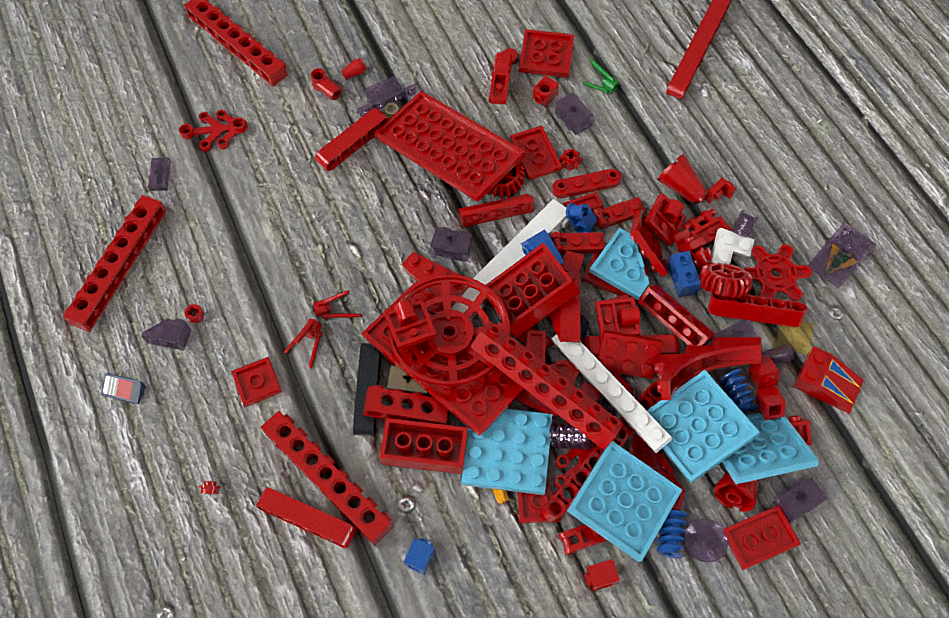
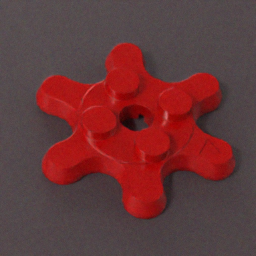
M760 245L752 248L751 254L757 261V265L744 269L750 273L752 281L760 283L762 288L760 296L774 298L776 292H782L792 301H798L802 298L803 292L797 287L796 280L809 278L812 274V269L807 265H795L791 261L794 250L790 245H781L779 252L776 254H769ZM771 271H777L781 276L777 278Z

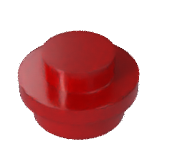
M204 481V485H199V488H201V494H218V489L221 486H216L217 481Z

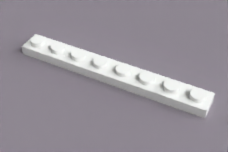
M557 334L551 338L559 350L655 453L672 440L671 436L581 342H560Z

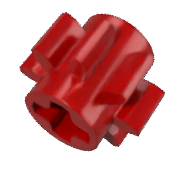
M573 148L567 151L564 150L563 155H560L562 168L568 171L577 170L578 165L582 163V158L579 157L580 152Z
M702 246L690 250L694 266H697L698 269H702L703 266L711 263L712 253L708 247L704 249Z

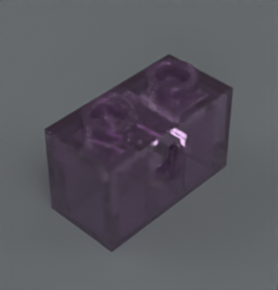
M573 92L556 101V116L565 123L567 129L571 130L574 135L592 126L594 115Z
M436 226L430 244L431 254L467 262L472 247V235L465 231L459 232L448 227Z
M812 477L806 481L801 478L793 484L794 488L790 491L785 488L777 493V499L773 502V505H780L787 520L791 523L822 504L828 498Z

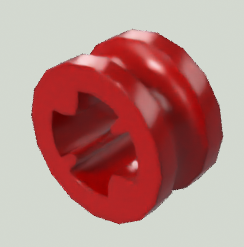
M197 304L189 305L184 311L190 323H199L204 317V312ZM193 311L197 312L195 317L192 316Z

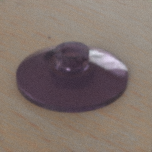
M699 519L691 523L686 530L684 537L685 546L695 559L707 563L715 562L726 553L728 548L727 535L723 528L715 521ZM701 539H706L708 545L704 546L701 543Z

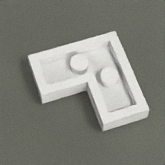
M719 228L710 261L711 263L730 264L732 254L749 258L755 240Z

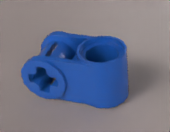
M570 203L566 207V216L574 226L577 233H590L597 221V217L593 214L589 205Z

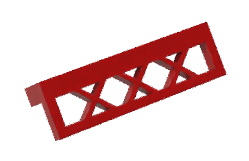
M528 193L459 209V215L463 227L532 213L534 198L529 196Z

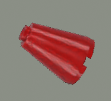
M682 154L677 158V162L671 163L659 175L657 180L691 203L697 202L700 204L707 197L705 195L707 190L687 157Z
M726 471L714 487V496L727 508L732 509L734 506L740 508V512L751 511L756 504L758 479L735 484L728 471Z

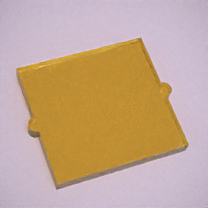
M803 322L800 327L779 325L776 347L789 350L791 353L797 352L807 355L810 349L813 324Z

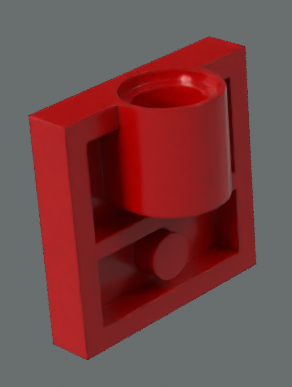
M664 193L659 194L644 221L667 246L673 244V235L679 232L686 219V216L682 213L684 205L678 200H670Z
M634 297L595 302L601 339L604 330L636 336L641 335L639 325L640 312L635 304Z
M404 300L397 303L395 309L384 312L398 350L437 337L423 300L413 303L411 300Z

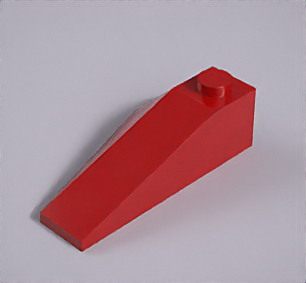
M566 272L580 291V272ZM579 292L548 315L551 318L552 326L560 342L580 343Z

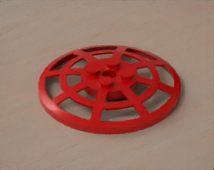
M439 275L424 279L404 292L396 304L404 300H411L412 303L416 302L412 298L414 295L426 288L441 284L442 296L424 302L426 309L438 303H443V311L433 316L428 312L437 337L427 340L430 349L424 355L419 352L416 344L410 346L411 351L418 360L409 366L397 349L389 329L390 345L395 357L411 375L429 384L439 386L465 385L487 375L496 366L470 346L473 336H478L480 331L489 322L486 313L480 307L486 298L492 301L501 316L502 323L495 325L510 336V322L503 302L488 286L466 276ZM449 284L468 286L480 293L474 301L462 296L450 295ZM451 302L464 304L468 308L464 313L451 310ZM475 312L482 319L484 327L473 328L470 317ZM448 329H451L455 332V334L451 337H448L444 334V332ZM467 352L473 356L471 360L456 365V355ZM436 354L447 356L448 366L438 365L430 360ZM478 361L488 366L484 371L463 380H458L457 371L469 368ZM426 365L438 371L449 372V381L430 379L419 374L417 371Z

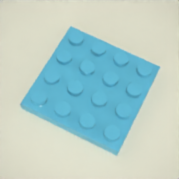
M705 370L678 388L671 400H661L647 410L671 436L672 440L662 449L690 483L696 481L760 434L757 428Z
M506 409L481 437L469 428L461 485L545 495L553 414Z
M761 413L746 416L760 432L759 436L722 461L735 484L818 466V458L786 417L764 420Z
M612 441L604 449L567 509V512L636 561L641 562L682 489Z

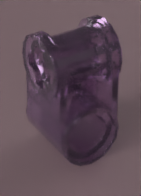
M741 210L734 224L733 232L739 236L748 237L759 217L750 216L744 213V210Z

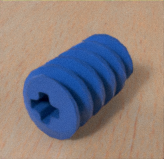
M736 369L720 379V384L724 386L723 391L727 393L728 397L745 414L757 409L759 404L752 405L756 398L748 397L753 392L752 390L745 391L749 384L742 383L746 377L738 376L742 369Z
M670 510L658 532V535L661 536L657 539L659 544L657 552L670 558L684 557L678 551L685 548L679 545V542H685V538L679 536V534L686 533L685 529L680 528L682 525H687V521L681 519V517H687L686 512Z

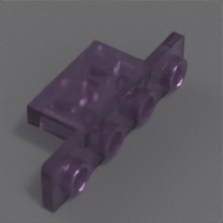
M393 76L364 89L369 104L358 108L356 114L357 116L360 114L364 116L373 108H384L388 102L393 101L395 103L406 94L411 96L418 92L420 84L418 82L401 89L396 77Z

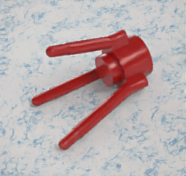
M349 290L327 299L313 302L317 317L322 316L323 320L327 318L362 317V314H329V311H332L330 302L349 294Z
M310 318L299 334L284 350V353H288L304 336L310 339L316 337L308 366L311 369L320 338L323 335V332L320 331L322 328L321 323Z

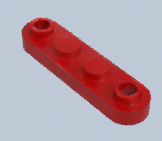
M607 169L560 179L553 183L552 194L556 198L562 199L614 188L620 184L622 175L616 169Z

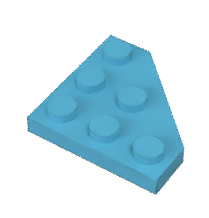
M619 228L593 263L589 272L639 300L647 289L649 280L644 271V263L637 243L633 242L630 233Z

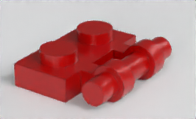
M714 209L705 210L698 217H692L687 220V223L682 225L683 230H694L690 233L691 236H704L706 243L701 245L703 248L715 242L719 228L732 230L721 216L713 218L716 215Z

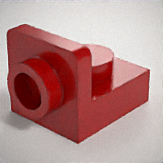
M722 177L708 190L707 197L704 200L710 204L715 199L719 200L722 195L731 199L736 187Z
M688 229L673 235L679 253L693 250L706 243L704 236H691Z
M801 415L789 416L788 421L807 445H812L810 420L803 419Z

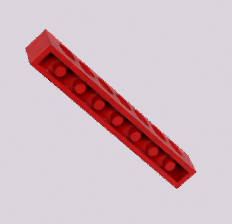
M190 0L184 4L189 18L272 87L288 76L287 66L282 59L276 58L271 50L265 49L260 41L254 40L250 33L243 31L239 24L232 22L228 15L225 16L209 0Z
M142 195L136 201L133 210L125 218V222L116 232L112 242L106 247L105 253L97 261L91 274L87 276L84 285L76 293L71 305L65 310L63 318L70 325L91 332L165 215L166 209L161 201Z
M491 321L480 331L470 346L603 450L613 441L624 425L615 416Z
M280 411L276 412L260 427L264 434L375 546L393 529L390 523L392 521L390 516L385 511L380 513L376 509L378 506L371 497L366 499L361 494L363 492L362 488L356 482L352 484L348 480V474L342 468L338 470L334 466V460L328 454L324 456L320 452L321 447L314 440L310 442L306 438L308 436L301 427L297 429L293 425L294 420L287 413L283 415ZM291 431L288 437H282L284 432ZM298 445H305L301 451H295ZM318 458L316 464L309 465L311 459ZM332 472V476L329 479H322L324 473ZM345 486V492L341 494L336 493L338 487ZM354 500L361 501L357 508L350 507ZM372 514L375 516L373 522H364L367 515Z

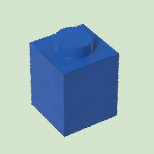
M414 538L403 562L405 567L425 575L435 552L434 546H431L432 542L424 538L420 540Z

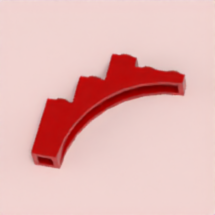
M713 337L712 343L708 344V346H686L685 353L660 354L659 360L655 361V373L659 375L657 388L658 392L662 394V400H671L674 392L682 384L704 370L708 372L728 366L761 364L762 337Z

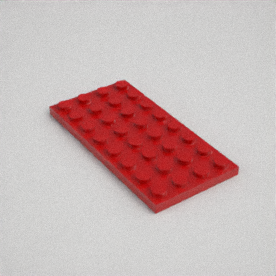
M422 91L374 132L376 139L477 202L525 157V151Z
M424 289L412 298L415 301L423 300V302L435 298V296L427 289ZM399 298L392 305H390L384 312L393 310ZM443 303L429 307L427 312L433 316L443 311ZM384 312L362 332V336L480 437L525 390L497 367L482 378L465 385L439 386L429 384L411 375L395 357L390 345L389 326ZM448 329L444 332V334L448 337H451L455 334V332L451 329ZM427 341L416 344L417 349L422 355L430 349ZM410 347L399 350L409 366L418 360ZM467 352L456 355V365L471 360L473 356ZM436 354L430 360L438 365L448 366L447 356ZM478 361L469 368L457 371L458 380H463L484 371L488 366ZM426 365L417 371L419 374L430 379L449 381V372L438 371Z

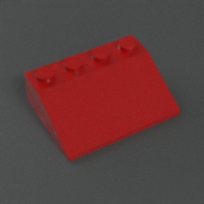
M544 243L486 284L503 302L508 313L510 331L516 338L580 292ZM489 300L490 303L492 304V306L495 308V310H496L497 313L499 314V312H498L497 308L495 307V305L492 303L491 300Z

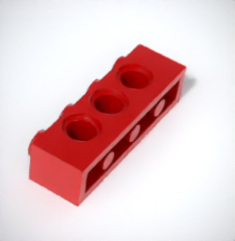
M657 284L648 287L637 301L689 346H706L715 336L712 330Z
M380 385L369 386L363 409V416L446 425L448 409L433 396L426 397L418 392L412 394L405 393L401 389L388 390ZM382 400H388L391 403V405H384L382 403ZM402 403L409 404L411 409L403 408ZM425 406L429 408L430 413H425L422 410V407Z

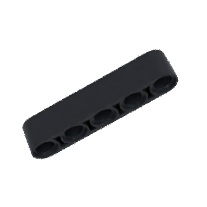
M361 343L353 435H375L376 418L363 416L366 392L369 386L379 385L382 353L371 343Z

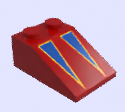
M813 346L804 359L793 387L850 414L864 380L834 355Z

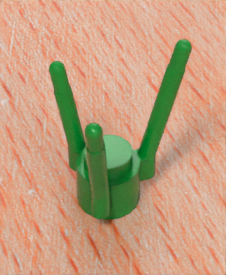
M590 59L592 66L605 77L601 83L603 87L588 82H583V84L600 90L605 94L608 91L613 93L617 89L619 81L609 75L593 59Z

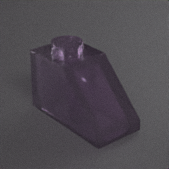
M166 319L144 331L141 336L147 344L184 351L191 329L183 319Z

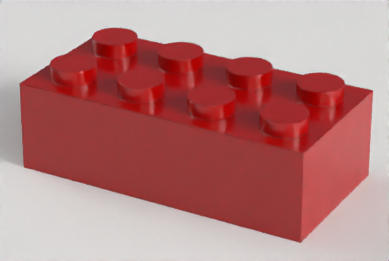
M386 418L379 456L381 465L462 474L468 427Z

